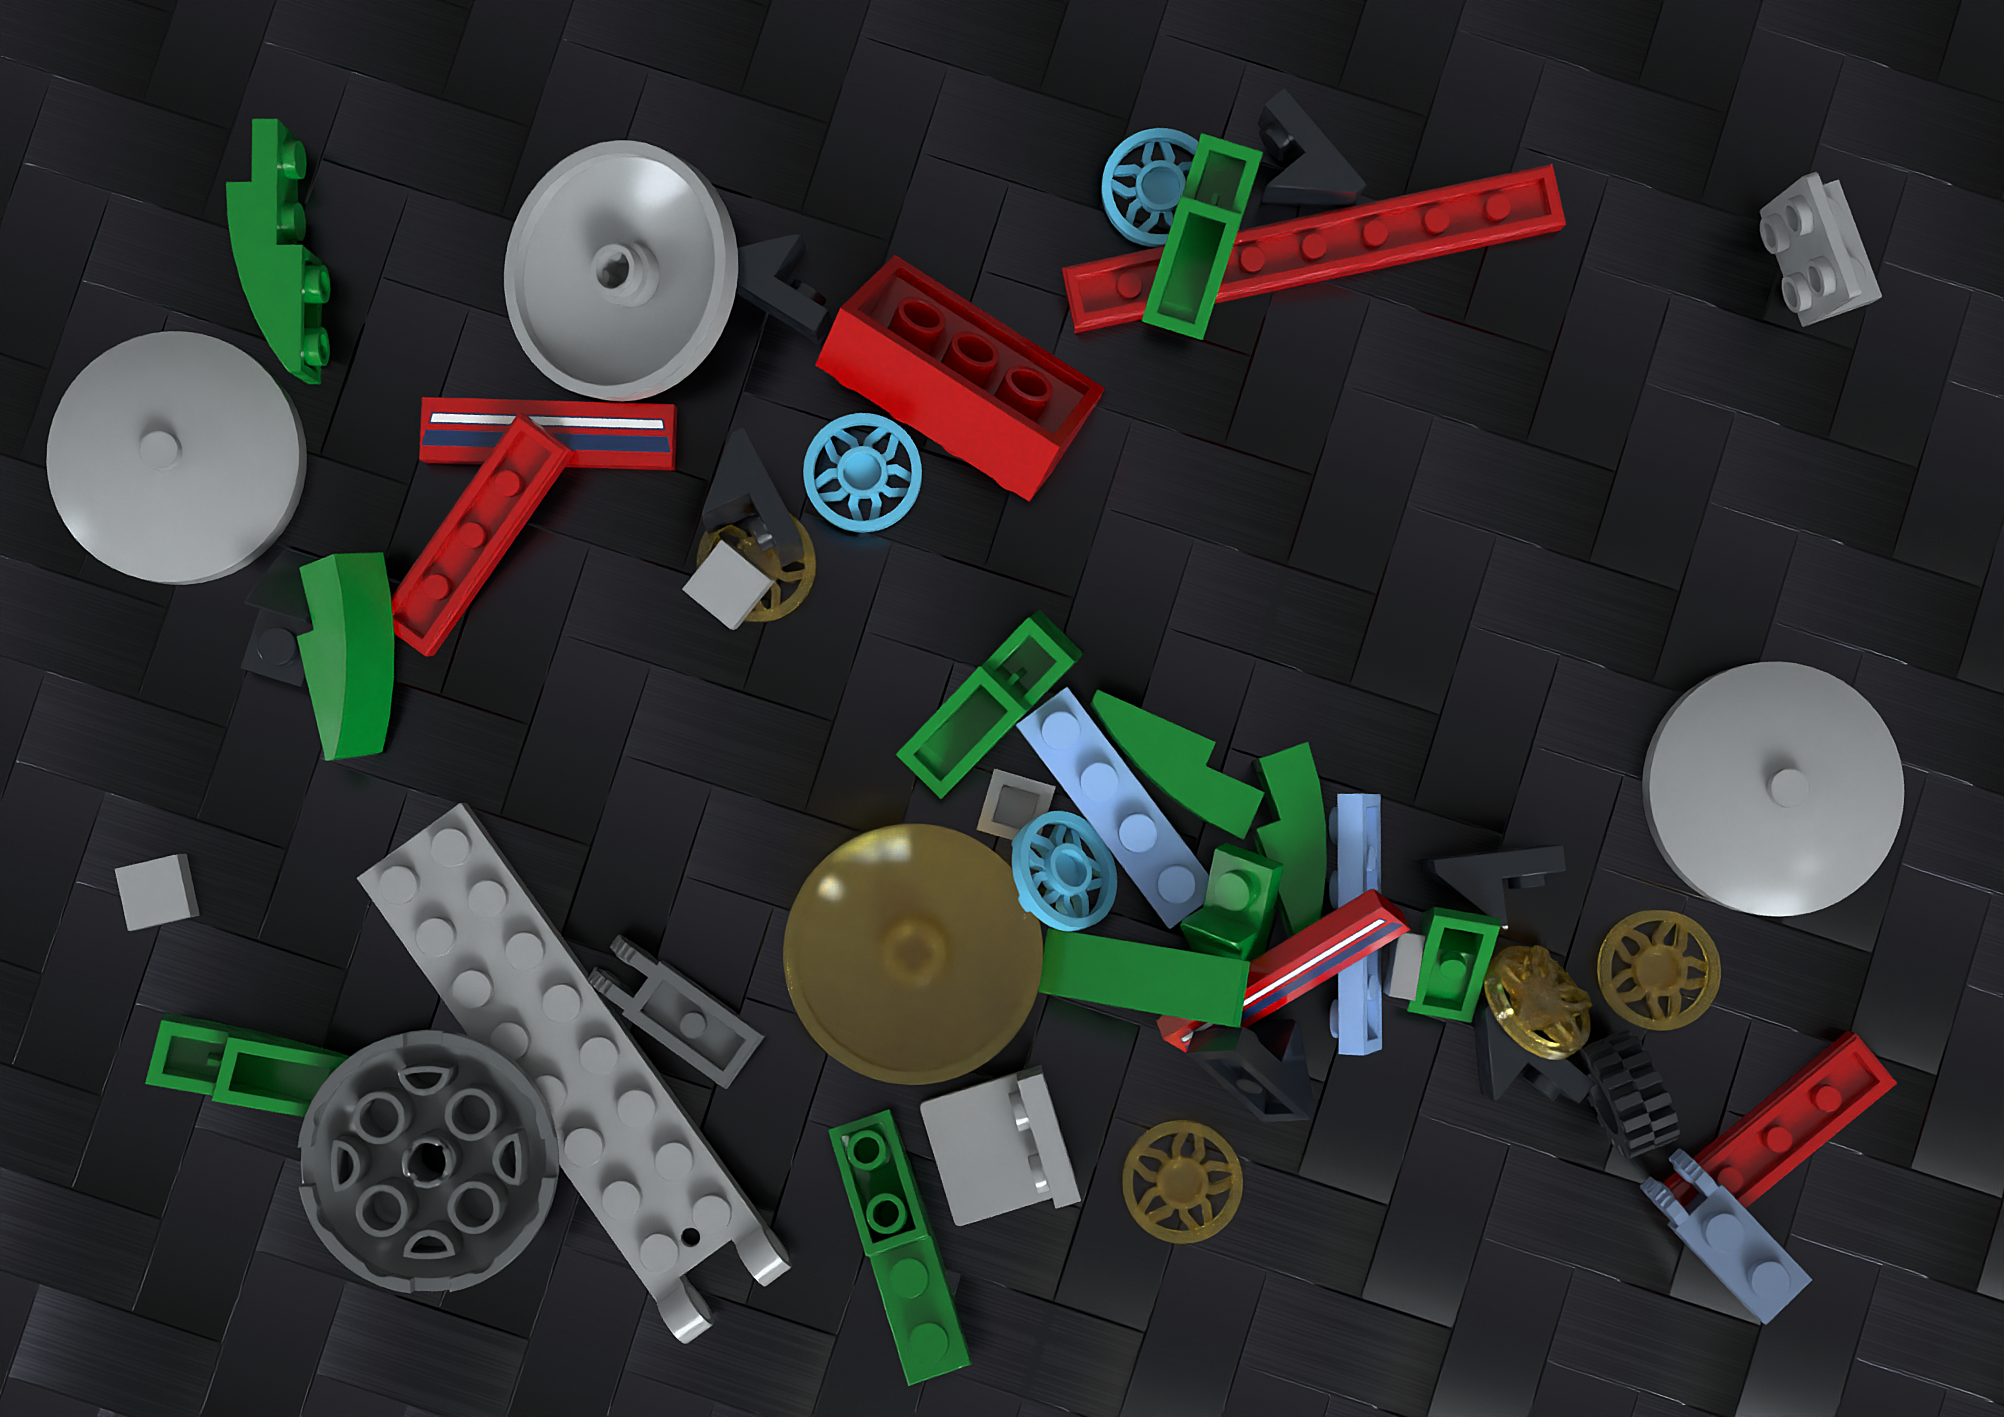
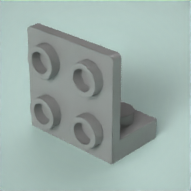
M1817 172L1804 175L1759 211L1762 217L1760 233L1763 243L1770 253L1776 255L1784 276L1782 280L1784 300L1789 309L1798 314L1802 327L1873 303L1882 297L1839 179L1822 185Z
M1041 1065L930 1098L921 1103L920 1111L952 1217L957 1226L973 1223L1053 1198L1056 1209L1081 1201L1077 1181Z

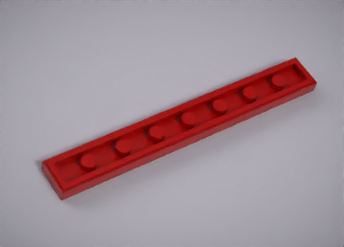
M1553 164L1239 230L1215 304L1560 231L1566 225ZM1165 246L1063 267L1061 275L1074 334L1141 320Z

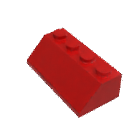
M894 255L840 307L815 364L835 377L841 385L860 393L888 411L896 420L910 425L940 444L949 454L965 460L993 478L1004 489L1015 492L1029 502L1053 472L1105 390L1103 386L897 255Z

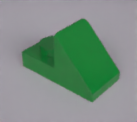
M1229 843L1217 847L1214 852L1203 908L1182 919L1181 929L1191 951L1249 962L1263 955L1266 950L1284 864Z
M1432 907L1422 912L1421 935L1425 936L1416 997L1415 1001L1407 999L1408 1012L1472 1022L1500 929V918L1439 907Z

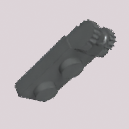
M618 934L610 948L619 959L648 977L637 994H635L629 987L620 982V979L614 974L595 967L587 977L589 984L624 1010L623 1016L717 1084L727 1089L766 1034L664 960L658 962L646 950Z

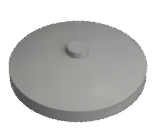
M615 140L591 145L571 154L553 167L534 187L519 211L508 241L504 268L505 299L510 322L523 350L537 368L555 383L578 394L608 401L639 400L661 393L678 384L691 374L713 349L723 332L734 303L738 279V249L732 221L723 200L710 181L689 162L662 148L644 142Z
M167 331L151 333L122 342L104 352L81 371L62 397L55 412L48 437L46 463L49 486L56 508L72 535L87 551L111 568L127 575L157 583L187 585L212 581L232 574L253 562L274 544L287 527L299 504L306 477L307 449L305 434L298 411L286 389L269 369L234 345L218 338L192 332Z
M1759 662L1737 666L1712 675L1693 686L1675 702L1659 723L1650 742L1643 768L1642 795L1646 820L1658 850L1668 865L1688 886L1707 899L1732 910L1766 916H1794L1817 911L1841 901L1862 886L1879 868L1894 843L1900 826L1904 805V776L1899 753L1889 729L1872 705L1855 689L1835 676L1810 666L1789 662Z

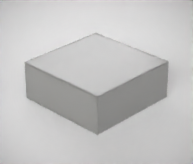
M724 539L717 544L682 590L729 629L734 630L740 626L776 579L730 541Z
M994 769L976 830L1013 840L1016 834L1029 821L1048 813L1055 786ZM1042 826L1036 832V834L1041 836L1044 826Z
M187 854L171 855L115 869L128 931L140 930L200 915Z
M1406 932L1390 942L1382 988L1383 993L1388 996L1415 1001L1425 942L1424 935Z

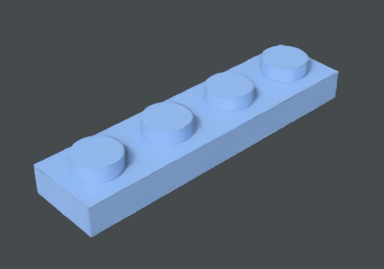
M1068 687L1016 725L1167 928H1172L1204 904L1209 881L1208 873Z
M1337 794L1338 807L1332 808L1329 817L1330 839L1333 845H1338V871H1333L1329 884V896L1333 909L1342 907L1373 888L1381 894L1380 794ZM1381 948L1338 973V999H1334L1331 1005L1330 1029L1333 1037L1339 1038V1054L1367 1055L1382 1049Z

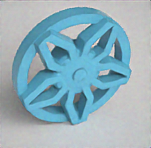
M1147 129L1128 137L1113 151L1103 173L1101 194L1108 218L1115 228L1128 240L1147 247L1158 248L1165 246L1168 234H1152L1148 232L1158 224L1159 215H1163L1166 225L1171 228L1174 218L1172 211L1177 208L1180 195L1182 196L1186 183L1184 175L1189 174L1192 162H1182L1176 166L1174 164L1175 155L1170 143L1184 148L1193 156L1198 145L1196 139L1174 129ZM1158 142L1164 160L1152 162L1151 156L1154 144ZM1145 144L1141 160L1143 168L1135 164L1119 165L1129 152ZM1133 177L1136 179L1135 187L1128 188L1112 178ZM1112 191L1125 199L1136 198V200L1129 204L1126 218L1121 215L1116 207ZM1142 208L1151 213L1150 218L1139 228L1133 226L1135 215Z
M855 413L830 422L815 436L805 456L803 476L805 488L811 502L826 520L848 531L873 532L893 525L911 509L920 491L922 465L913 440L898 424L880 415ZM861 425L878 427L865 438L863 446H859L857 439L845 432L844 429ZM891 433L887 450L881 455L877 450L873 449V446L886 434ZM832 436H835L851 447L842 457L837 455L831 440ZM899 441L909 455L912 473L898 464H886L894 458ZM825 446L830 461L838 466L837 468L827 469L815 479L816 460L822 447ZM888 476H898L910 484L909 488H890L886 485ZM832 479H838L842 486L837 492L818 494V490ZM880 492L888 498L904 497L894 510L879 518L882 502L878 495ZM849 494L848 506L854 520L838 515L824 502L842 501ZM871 498L872 508L869 520L863 521L858 507L860 499Z
M1052 811L1029 821L1016 834L1011 844L1013 847L1012 872L1020 894L1018 901L1026 912L1031 911L1045 924L1062 931L1082 930L1101 921L1110 911L1117 891V872L1114 859L1104 841L1089 822L1073 813ZM1055 825L1049 839L1036 834L1042 826ZM1064 834H1065V843L1062 842L1063 837H1064ZM1080 838L1087 844L1096 861L1087 857L1083 852ZM1030 847L1036 849L1042 857L1039 858ZM1030 868L1039 871V873L1031 876ZM1092 875L1098 877V879L1091 880ZM1041 882L1047 888L1043 897H1041L1037 890ZM1100 888L1097 903L1089 913V900L1086 892ZM1070 898L1073 901L1074 909L1070 903ZM1056 902V909H1057V911L1054 910V909L1050 906V904H1053V903Z

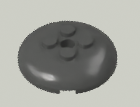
M420 1030L393 1035L372 1043L345 1060L331 1073L313 1098L302 1124L297 1147L301 1148L303 1183L299 1187L301 1200L307 1217L323 1244L342 1264L362 1278L381 1287L405 1293H412L414 1290H450V1292L461 1290L486 1280L509 1265L525 1250L544 1223L553 1202L559 1175V1147L554 1121L546 1101L529 1075L509 1056L494 1046L471 1036L443 1030ZM425 1143H431L436 1146L441 1145L444 1148L442 1152L446 1159V1166L443 1173L430 1170L423 1162L422 1149Z

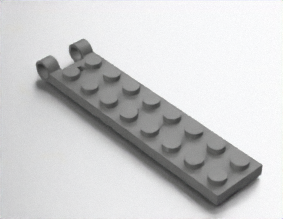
M467 803L458 804L357 877L467 1035L486 1042L509 1056L529 1075L540 1090L554 1121L558 1138L559 1165L653 1296L664 1322L677 1339L687 1344L714 1324L711 1310L700 1293L689 1282L685 1273L731 1239L735 1243L738 1254L749 1272L763 1286L768 1285L793 1266L791 1258L779 1238L766 1224L606 997L587 981L589 974ZM686 1228H695L699 1232L700 1240L697 1244L690 1245L684 1241L683 1231Z

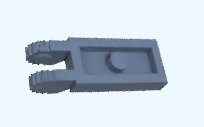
M1678 1149L1668 1159L1673 1164L1674 1170L1685 1181L1689 1182L1699 1194L1683 1208L1674 1199V1194L1662 1182L1656 1181L1652 1177H1649L1642 1183L1640 1188L1670 1220L1667 1225L1754 1317L1766 1325L1812 1279L1721 1183L1713 1180L1695 1160L1681 1149Z

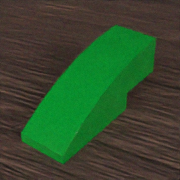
M1201 133L1182 196L1180 195L1141 320L1142 322L1203 340L1263 156L1262 151Z
M383 552L332 554L299 567L314 630L297 636L326 761L375 755L383 752L390 719L394 682V626L391 593Z
M1040 610L1036 611L1013 632L985 663L972 673L896 755L942 799L1057 683L1084 653Z
M1097 690L1090 706L1110 737L1134 766L1167 797L1191 814L1236 839L1244 840L1265 792L1206 766L1216 742Z
M1308 742L1252 760L1262 790L1265 792L1264 796L1273 820L1249 829L1258 854L1284 864L1276 905L1288 939L1319 921L1327 869L1326 821L1321 787Z
M1048 928L1037 992L1240 1028L1250 962Z
M164 1012L145 1084L211 1095L212 1101L305 1117L313 1098L322 1084L333 1071L351 1056L250 1029Z

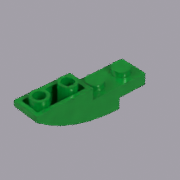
M252 119V182H226L227 217L233 255L241 285L252 313L274 353L289 373L307 384H321V366L327 365L330 355L328 334L326 329L321 327L322 303H327L330 297V278L326 266L322 265V260L303 245H297V241H303L306 233L305 213L302 205L298 202V179H303L306 174L305 149L302 142L279 119Z
M888 1109L829 1129L828 1132L866 1257H870L908 1386L973 1364L953 1301L956 1299L891 1110Z

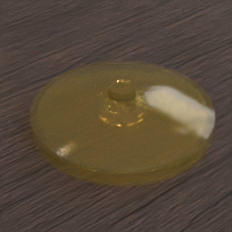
M899 824L875 829L853 838L828 855L805 881L794 901L785 930L783 946L784 972L790 998L799 1018L815 1041L840 1063L860 1074L876 1080L904 1085H924L959 1077L978 1068L999 1053L1013 1039L1031 1011L1038 993L1043 967V940L1040 923L1031 911L1026 912L1019 903L1018 897L1020 894L1014 881L1012 868L996 852L971 836L953 829L929 824Z

